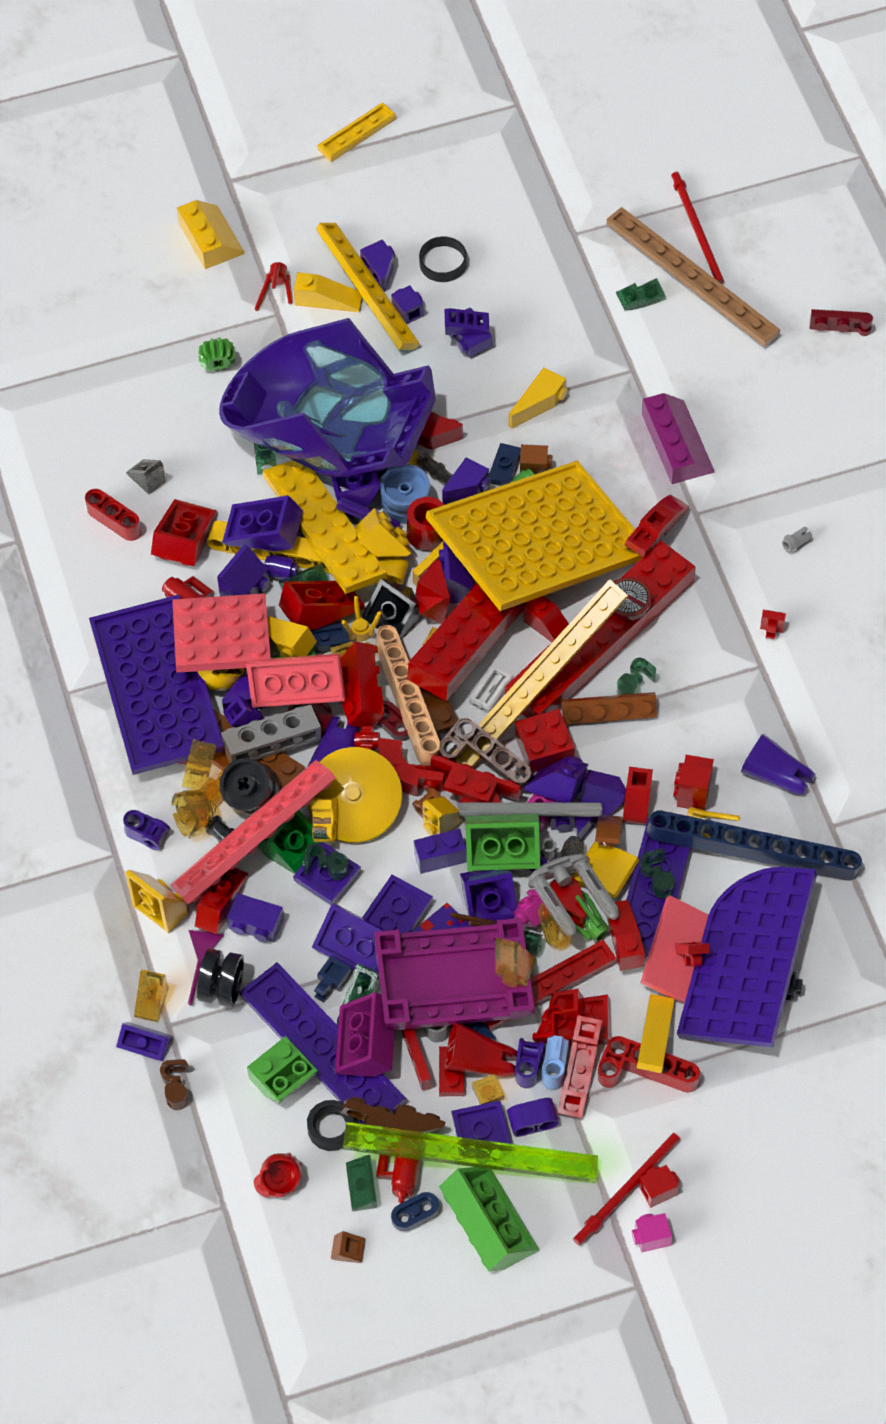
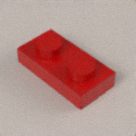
M440 1046L439 1097L464 1096V1072L448 1070L444 1067L446 1054L449 1049L447 1046Z

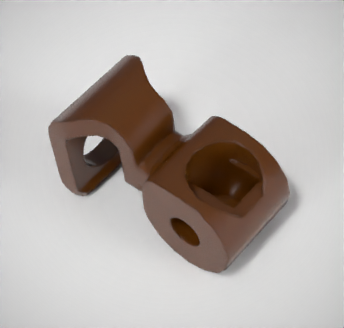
M185 1059L166 1060L160 1067L161 1078L166 1084L165 1097L167 1105L173 1110H182L188 1104L187 1091L185 1086L181 1084V1077L170 1075V1073L190 1072L189 1065Z

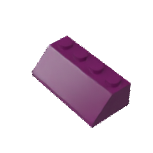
M665 393L643 398L642 416L671 484L714 473L712 463L684 400Z

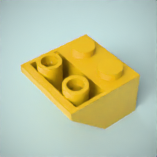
M374 508L355 526L359 542L375 557L408 556L411 554L410 542L406 538L408 536L400 526L395 528L390 523L392 521L391 518L384 511L380 513Z

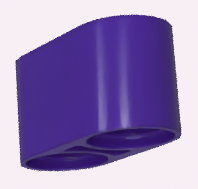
M541 1098L517 1104L507 1110L511 1129L516 1137L546 1131L559 1125V1119L552 1098Z

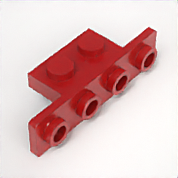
M432 755L431 769L448 775L444 784L445 791L478 803H490L495 791L517 801L521 797V786L512 780L500 779L490 772L475 770L468 764L453 762L445 756Z

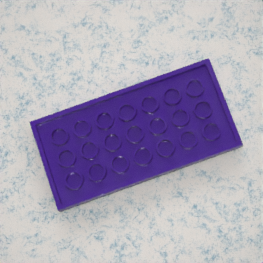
M179 595L89 618L132 775L225 751L205 680L198 674V671L176 673L173 599H180Z

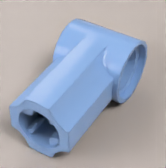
M553 1036L547 1039L542 1066V1083L550 1090H556L564 1083L569 1040L564 1039L562 1036ZM550 1072H555V1073H557L558 1075H556V1076H551V1075H549L548 1073H550Z

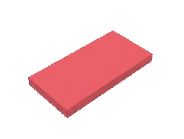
M340 653L258 659L246 662L252 708L346 700Z
M671 895L666 898L640 981L641 984L670 998H674V1000L680 1003L685 1002L695 966H686L684 964V954L676 953L675 943L701 942L708 914Z

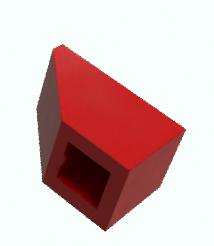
M431 412L417 445L433 450L459 441L463 438V424L455 419H448L439 416L435 412Z
M629 767L622 822L646 825L653 769Z

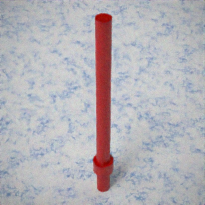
M672 1133L595 1215H591L584 1222L585 1226L573 1238L577 1245L580 1246L592 1233H596L603 1226L602 1222L639 1184V1177L645 1175L652 1167H655L680 1141V1137L676 1133Z

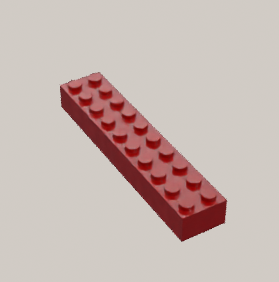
M662 540L658 542L621 577H633L642 580L648 585L651 591V606L646 611V614L636 620H621L618 616L611 615L527 707L522 715L529 718L560 709L561 699H571L695 581L696 566ZM549 646L505 686V694Z

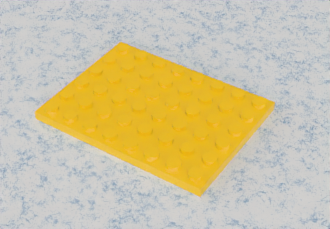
M578 460L429 510L425 517L499 611L633 564L642 558L641 555L625 546L626 539L634 532L635 528Z

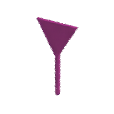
M188 930L198 960L188 1005L193 1004L205 952L208 948L213 949L224 937V934L216 935L209 932Z

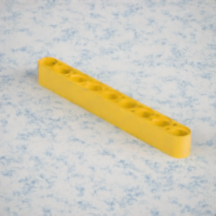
M213 522L207 545L217 551L236 554L241 547L224 545L222 543L227 522ZM296 536L293 549L267 551L250 548L260 560H265L267 556L278 555L295 559V564H298L299 568L331 574L308 540L303 537ZM396 556L376 557L387 572V580L403 585L409 566L408 562Z

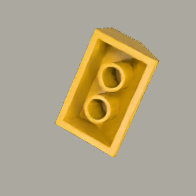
M194 200L177 207L179 225L204 269L244 254V250L217 205Z

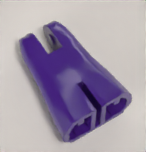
M334 716L327 725L308 766L315 760L320 762L334 751L355 747V732H358V727L350 726L347 723L346 729L340 728L341 717Z
M761 734L741 769L743 774L772 783L797 795H803L806 792L808 786L805 782L811 783L816 775L808 766L794 758L765 734Z

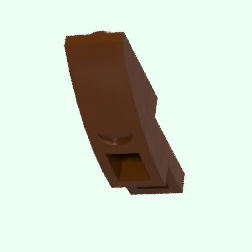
M358 1097L347 1098L340 1112L364 1121L361 1131L386 1137L401 1138L403 1135L427 1136L440 1132L446 1123L440 1120L438 1115L417 1112V1109L410 1105H398L393 1113H390L388 1108L379 1105L375 1107L367 1105L365 1100Z

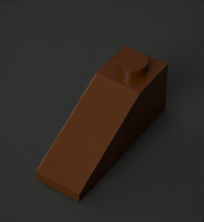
M419 687L441 743L458 720L448 700L444 701Z

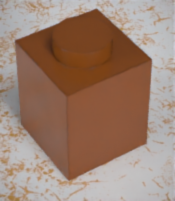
M521 444L520 472L529 468L535 475L547 471V468H552V454H548V445Z

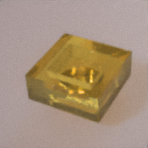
M495 1074L472 1082V1089L480 1105L504 1099V1093Z

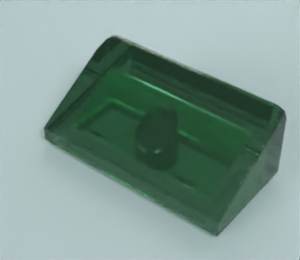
M370 1155L346 1162L352 1211L377 1208Z

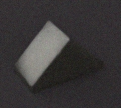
M143 459L126 472L148 495L166 482L161 460Z

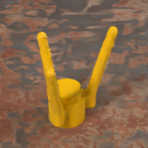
M355 596L356 620L352 623L351 628L345 620H342V624L348 632L350 640L354 639L358 642L368 640L370 636L375 635L374 630L381 618L382 612L379 611L370 627L366 620L361 619L359 598Z
M690 807L687 812V816L708 820V817L733 821L740 820L738 815L704 811L694 807ZM703 833V834H702L704 837H707V838H710V837H711V836H710L709 834H707V833Z

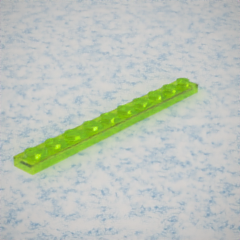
M346 1122L342 1150L595 1183L597 1177L598 1155Z

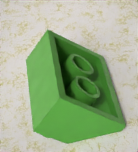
M538 814L466 816L467 871L538 869L540 867Z

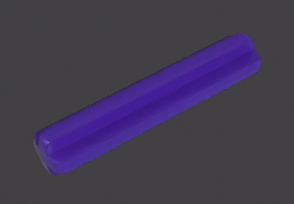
M340 497L336 505L337 510L361 520L372 511V509L344 497ZM391 518L392 521L390 523L395 528L400 526L398 520Z

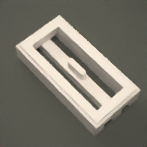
M492 665L470 697L469 704L472 706L475 704L478 709H484L486 713H489L505 692V686L513 679V675ZM495 673H497L498 676L491 684V686L488 688L483 698L479 700L478 698L480 697V695L482 694L490 680L493 678ZM503 677H505V679L503 680V682L501 683L493 697L490 699L488 704H486V702L488 701L494 690L497 688Z

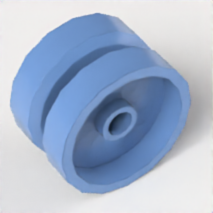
M407 464L404 467L389 469L381 478L382 509L389 517L398 520L400 523H407V510L413 501L421 497H431L429 478L422 469L415 465Z

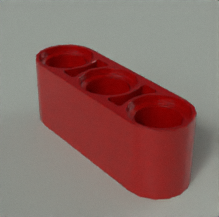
M94 488L87 491L85 502L87 512L91 517L127 541L137 540L141 536L140 520L135 512L100 489Z

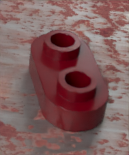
M383 700L384 713L389 715L382 717L378 724L396 740L409 738L400 709L392 702ZM398 728H404V729H405V730L402 731V732L397 731Z

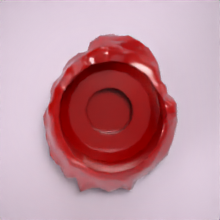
M290 1152L285 1154L276 1153L268 1156L262 1163L260 1174L254 1178L255 1190L265 1198L271 1196L274 1198L285 1197L294 1192L302 1179L303 1168L301 1166L303 1163L298 1161L296 1156H292Z

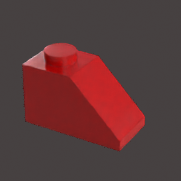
M545 596L530 600L523 607V622L550 642H553L569 625L557 605Z
M571 876V882L566 886L560 887L554 879L550 884L551 888L573 922L584 929L586 913L575 898L576 895H579L583 900L580 884Z

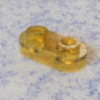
M542 903L539 907L538 915L547 944L553 948L566 947L571 937L562 932L547 907ZM559 932L562 933L561 940L558 937Z

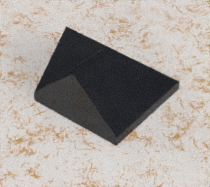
M384 578L380 579L362 615L363 619L372 624L377 613L381 611L382 615L376 628L378 629L383 625H391L396 628L400 639L420 620L418 602L413 589Z

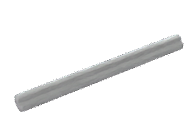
M459 803L460 816L538 814V816L600 817L603 812L601 803Z

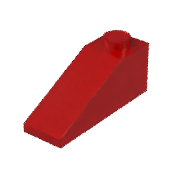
M629 901L614 902L618 907L619 917L616 920H611L607 917L619 970L644 967L645 953Z

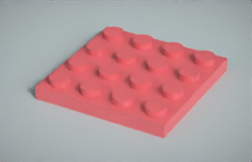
M265 594L173 599L176 673L247 668V661L271 659Z

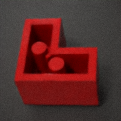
M685 755L684 763H679L674 781L673 797L677 798V807L686 809L694 807L705 811L714 759Z

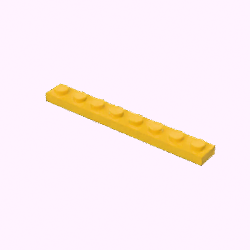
M319 223L316 227L317 232L351 279L353 285L362 295L364 301L371 308L373 314L382 324L384 330L391 337L395 346L399 350H416L420 344L337 223Z

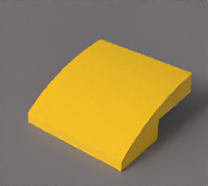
M594 842L586 854L590 858L589 865L609 895L617 898L638 864V857L616 847L601 846L599 842ZM575 872L572 877L578 881L580 886L586 887L578 873Z

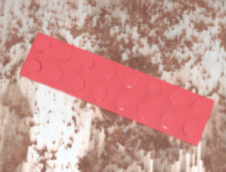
M315 760L171 883V888L187 904L197 901L202 896L204 890L209 886L217 884L225 872L237 867L240 860L246 854L253 853L261 841L273 836L282 823L290 821L295 816L296 811L301 807L309 805L317 793L329 788L332 781L336 778L334 774Z

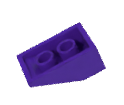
M289 495L232 504L222 543L242 547L245 544L249 548L267 551L293 549L303 510Z

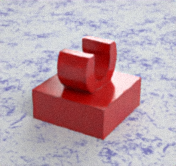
M763 609L760 629L766 630L765 638L775 639L776 632L783 633L786 613Z
M675 943L676 953L684 954V964L686 966H701L702 957L700 954L710 953L709 943Z

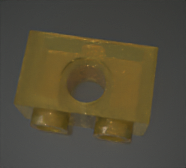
M192 740L181 787L200 792L206 791L216 749L215 744Z

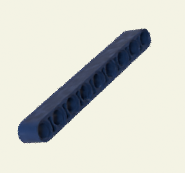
M657 810L651 814L647 826L648 836L657 841L780 867L815 869L818 875L841 880H853L857 876L862 864L861 856L852 850ZM659 823L662 824L664 827H657L654 824ZM679 828H683V829H685L687 832H686V833L680 832L678 829H679ZM703 833H707V834H709L711 837H710V838H707V837H704L702 834H703ZM726 838L733 839L735 842L730 843L726 840ZM750 843H754V844H756L758 847H757V848H754V847L750 846L749 844H750ZM774 848H778V849H780L782 852H781V853H778V852H775L773 849H774ZM797 854H804L806 858L799 857ZM821 858L829 860L830 863L823 862ZM845 863L851 864L854 868L847 867Z

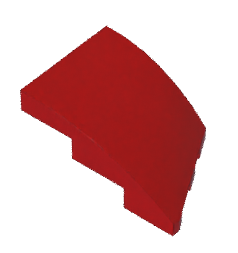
M579 989L554 992L549 1002V1007L541 1017V1025L537 1032H534L532 1035L534 1042L540 1043L545 1041L547 1044L548 1038L562 1036L564 1039L569 1040V1045H572L576 1021L579 1015L602 1020L598 1044L608 1043L611 1039L610 998L608 994L584 998Z

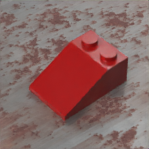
M174 499L153 532L151 555L164 560L180 562L183 565L195 566L202 554L216 518L217 510Z
M337 581L284 582L279 607L290 622L307 626L309 630L319 629L355 613L354 597L358 595L355 591L345 594ZM359 598L360 610H362L365 604Z

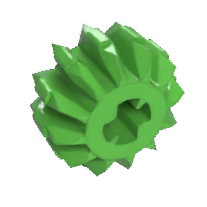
M211 338L210 341H204L203 345L199 346V362L206 370L213 369L214 372L216 370L223 371V368H230L231 364L235 363V347L233 342H229L227 338Z

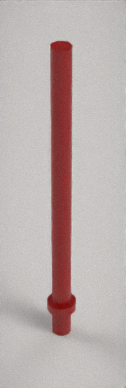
M673 172L671 177L674 182V190L678 191L714 279L723 284L725 282L687 193L686 182L682 180L679 172Z

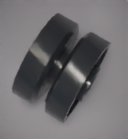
M240 758L231 762L223 770L219 790L223 800L230 807L253 814L279 792V780L270 766L250 758Z
M208 948L203 957L198 978V1001L212 1004L217 998L219 1005L233 1008L241 989L244 955L230 952L224 959L221 950Z

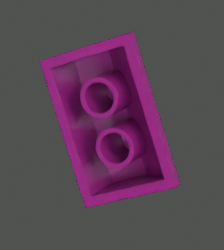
M374 992L340 1006L335 1073L374 1077L392 1070L395 1030L385 1028L381 994Z

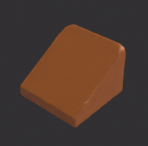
M345 1231L336 1234L333 1239L331 1259L361 1263L365 1238Z

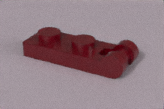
M811 309L809 329L858 332L861 336H868L871 333L873 316L867 312Z

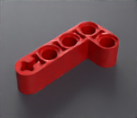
M622 1036L612 1037L608 1041L598 1065V1082L606 1088L616 1086L624 1070L686 1093L695 1091L699 1086V1067L690 1061L665 1053L663 1066H667L671 1070L657 1073L638 1069V1061L636 1059L639 1057L641 1043ZM621 1049L624 1052L621 1054H615L612 1050ZM605 1070H612L615 1074L609 1076L603 1072Z

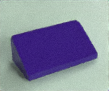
M125 1022L122 1023L116 1047L163 1061L171 1043L172 1035Z

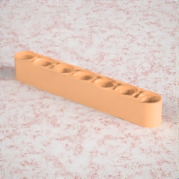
M391 625L380 626L377 630L375 645L378 647L377 654L396 705L400 709L403 717L402 720L408 731L417 760L422 765L431 766L432 755L439 756L440 752L438 735L419 686L407 680L409 660L396 628Z

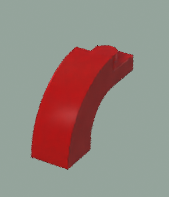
M379 738V754L389 762L401 764L394 767L400 779L402 792L418 797L419 789L427 791L429 788H434L436 791L443 792L445 784L444 772L418 769L411 766L402 756V741Z

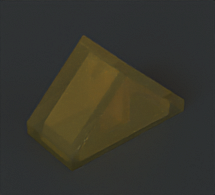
M143 969L140 971L134 1017L158 1022L169 990L165 974Z

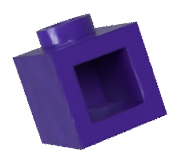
M410 285L398 289L391 294L392 304L406 324L424 316L423 299L418 291L415 292Z

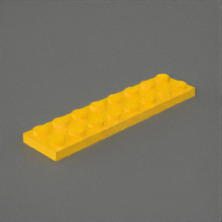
M290 460L263 470V478L277 497L289 495L303 510L299 529L345 594L379 582L381 578L387 579L386 570L375 555L359 542L357 530L344 512L337 510V502L312 469Z

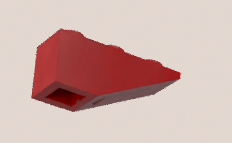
M238 868L225 872L221 876V880L214 886H211L199 901L194 927L217 935L226 923L237 893L240 894L249 873Z

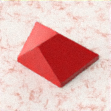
M439 559L432 563L418 581L415 596L420 614L442 624L446 619L450 596Z

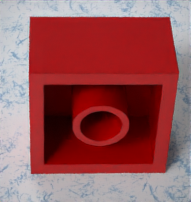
M560 709L515 721L516 741L524 762L533 769L534 773L565 757H575V747Z

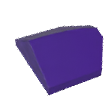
M588 769L582 783L578 803H601L603 808L602 815H612L623 804L626 788L619 776Z

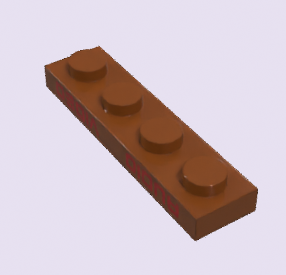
M655 692L561 699L562 716L566 725L657 717Z

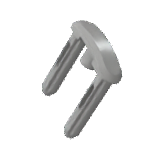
M583 854L560 857L542 865L531 874L528 886L536 890L562 932L569 937L576 935V925L547 882L549 879L555 878L558 885L563 887L572 880L569 874L577 872L605 916L611 920H616L619 917L618 907L589 865L590 858Z

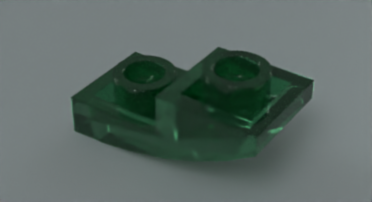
M657 278L639 287L634 283L616 292L624 311L647 307L667 299Z

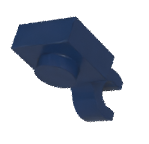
M330 956L317 974V979L321 980V982L314 990L316 992L314 998L324 1002L331 987L339 990L351 973V967Z

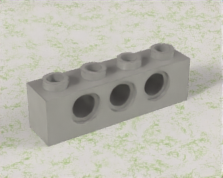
M308 705L296 707L282 714L277 713L263 720H254L247 725L237 728H229L221 732L226 756L229 763L240 758L258 760L321 740V726L312 706Z

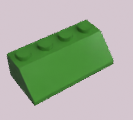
M490 1166L457 1168L439 1186L444 1199L452 1208L457 1221L462 1225L469 1237L470 1243L476 1249L482 1264L487 1268L488 1272L504 1270L539 1251L538 1246Z

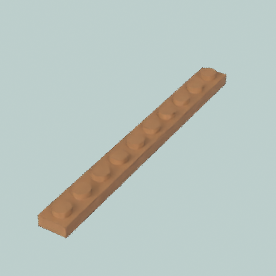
M623 207L607 218L606 224L762 346L766 347L780 335V329Z

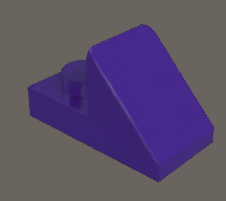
M550 816L551 830L567 831L570 828H575L577 844L581 842L598 822V817Z

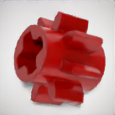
M362 726L361 732H355V747L366 748L372 751L378 750L380 732H375L373 726Z

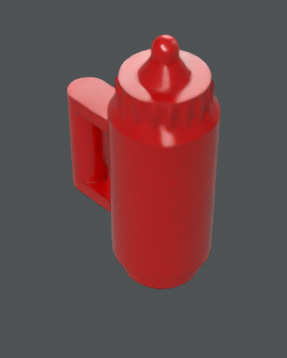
M194 576L186 581L170 577L162 586V592H164L165 597L179 595L180 599L212 597L214 595L212 589ZM191 586H193L195 589L201 592L202 595L198 593L196 590H194Z
M414 1135L401 1136V1140L397 1142V1147L380 1148L376 1177L379 1179H392V1194L399 1198L398 1202L400 1204L404 1202L405 1198L412 1197L417 1186L422 1144L421 1139ZM389 1154L395 1155L393 1172H387Z

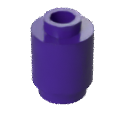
M278 555L267 556L264 565L268 568L269 577L291 581L293 577L296 578L299 565L295 564V559Z

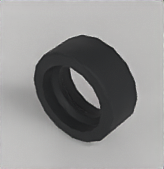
M324 1100L310 1110L307 1117L308 1136L319 1149L336 1151L346 1147L352 1140L355 1133L354 1117L340 1113L343 1102ZM328 1113L341 1115L346 1122L344 1132L332 1138L321 1136L316 1129L317 1120L321 1116Z

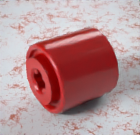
M434 497L418 498L410 504L407 510V538L414 547L420 550H433L443 542L441 536L425 518L427 511L445 505L439 499Z

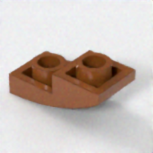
M611 815L598 817L595 842H600V845L605 847H614V844H619L623 817Z

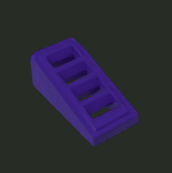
M453 308L444 309L445 335L490 334L489 313ZM474 320V325L469 324V321ZM478 320H483V326L478 325Z

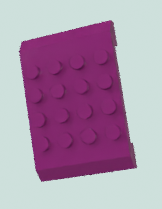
M522 918L497 920V924L409 933H399V930L374 932L385 1028L404 1030L454 1025L456 1022L466 1024L518 1019L534 1013L535 1008Z

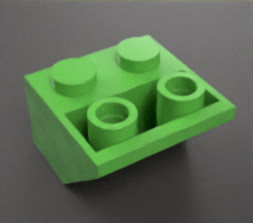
M286 1036L247 1066L251 1082L264 1096L277 1103H281L318 1073V1070Z

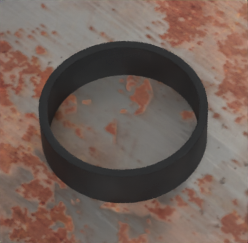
M440 236L432 238L420 249V269L430 280L436 282L453 281L459 278L466 270V249L460 241L451 237ZM440 246L454 248L464 258L462 264L450 272L433 271L425 266L422 259L429 250Z

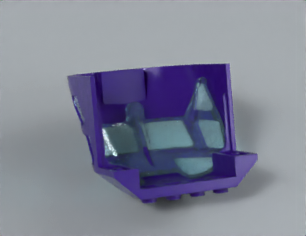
M350 318L290 333L260 350L242 366L228 384L220 402L219 415L225 426L250 442L271 449L325 476L344 477L406 466L410 461L426 421L432 412L436 395L432 369L429 365L394 374Z

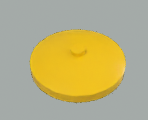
M348 747L330 753L319 762L328 768L336 778L332 781L329 788L320 791L313 798L337 797L336 840L346 843L367 842L379 837L392 826L401 809L402 786L397 772L386 758L370 749ZM309 804V805H307V806H308L310 815H311V817H312V819H313V813H312L311 805Z

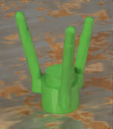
M584 893V898L589 907L579 895H576V900L590 918L584 924L586 930L576 925V931L583 935L587 941L592 938L597 942L608 934L610 930L608 924L601 917L588 893Z

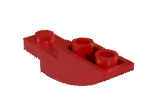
M673 495L666 496L640 520L639 526L626 539L625 546L644 557L663 535H667L690 506Z

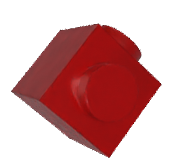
M667 1165L652 1167L645 1175L639 1177V1188L650 1208L678 1195L679 1178L675 1171L671 1172Z

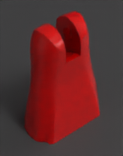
M457 1022L454 1024L448 1039L447 1047L449 1050L446 1054L444 1066L446 1069L483 1073L497 1077H511L515 1074L516 1066L507 1061L517 1059V1050Z

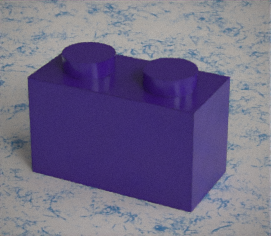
M460 829L413 840L414 855L420 874L467 863V849Z
M237 893L227 916L228 928L239 935L248 934L254 936L255 939L262 942H275L284 920L282 906Z

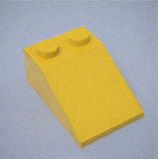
M132 870L125 872L132 906L167 933L188 914L186 902L177 892L174 894L170 891L164 881L161 879L156 880L151 875Z

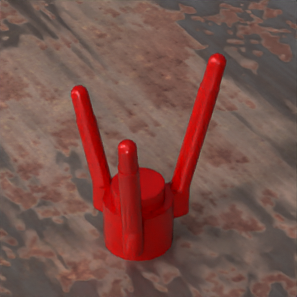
M274 262L270 265V271L266 274V280L256 302L255 311L259 310L270 282L272 283V289H275L276 285H281L284 282L288 303L292 304L290 275L287 274V266L284 263Z

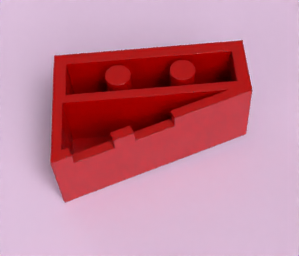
M355 641L341 657L346 700L341 701L350 726L374 727L384 716L382 687H379L377 683V674L380 673V666H376L375 653H378L377 645Z

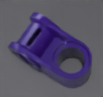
M130 810L123 817L126 836L153 850L160 849V842L165 834H168L171 830L170 826L164 821L146 815L139 810ZM132 823H139L138 826H130Z
M520 1038L515 1080L520 1087L531 1088L537 1083L540 1064H542L545 1041L535 1043ZM530 1071L532 1074L524 1075L521 1072Z

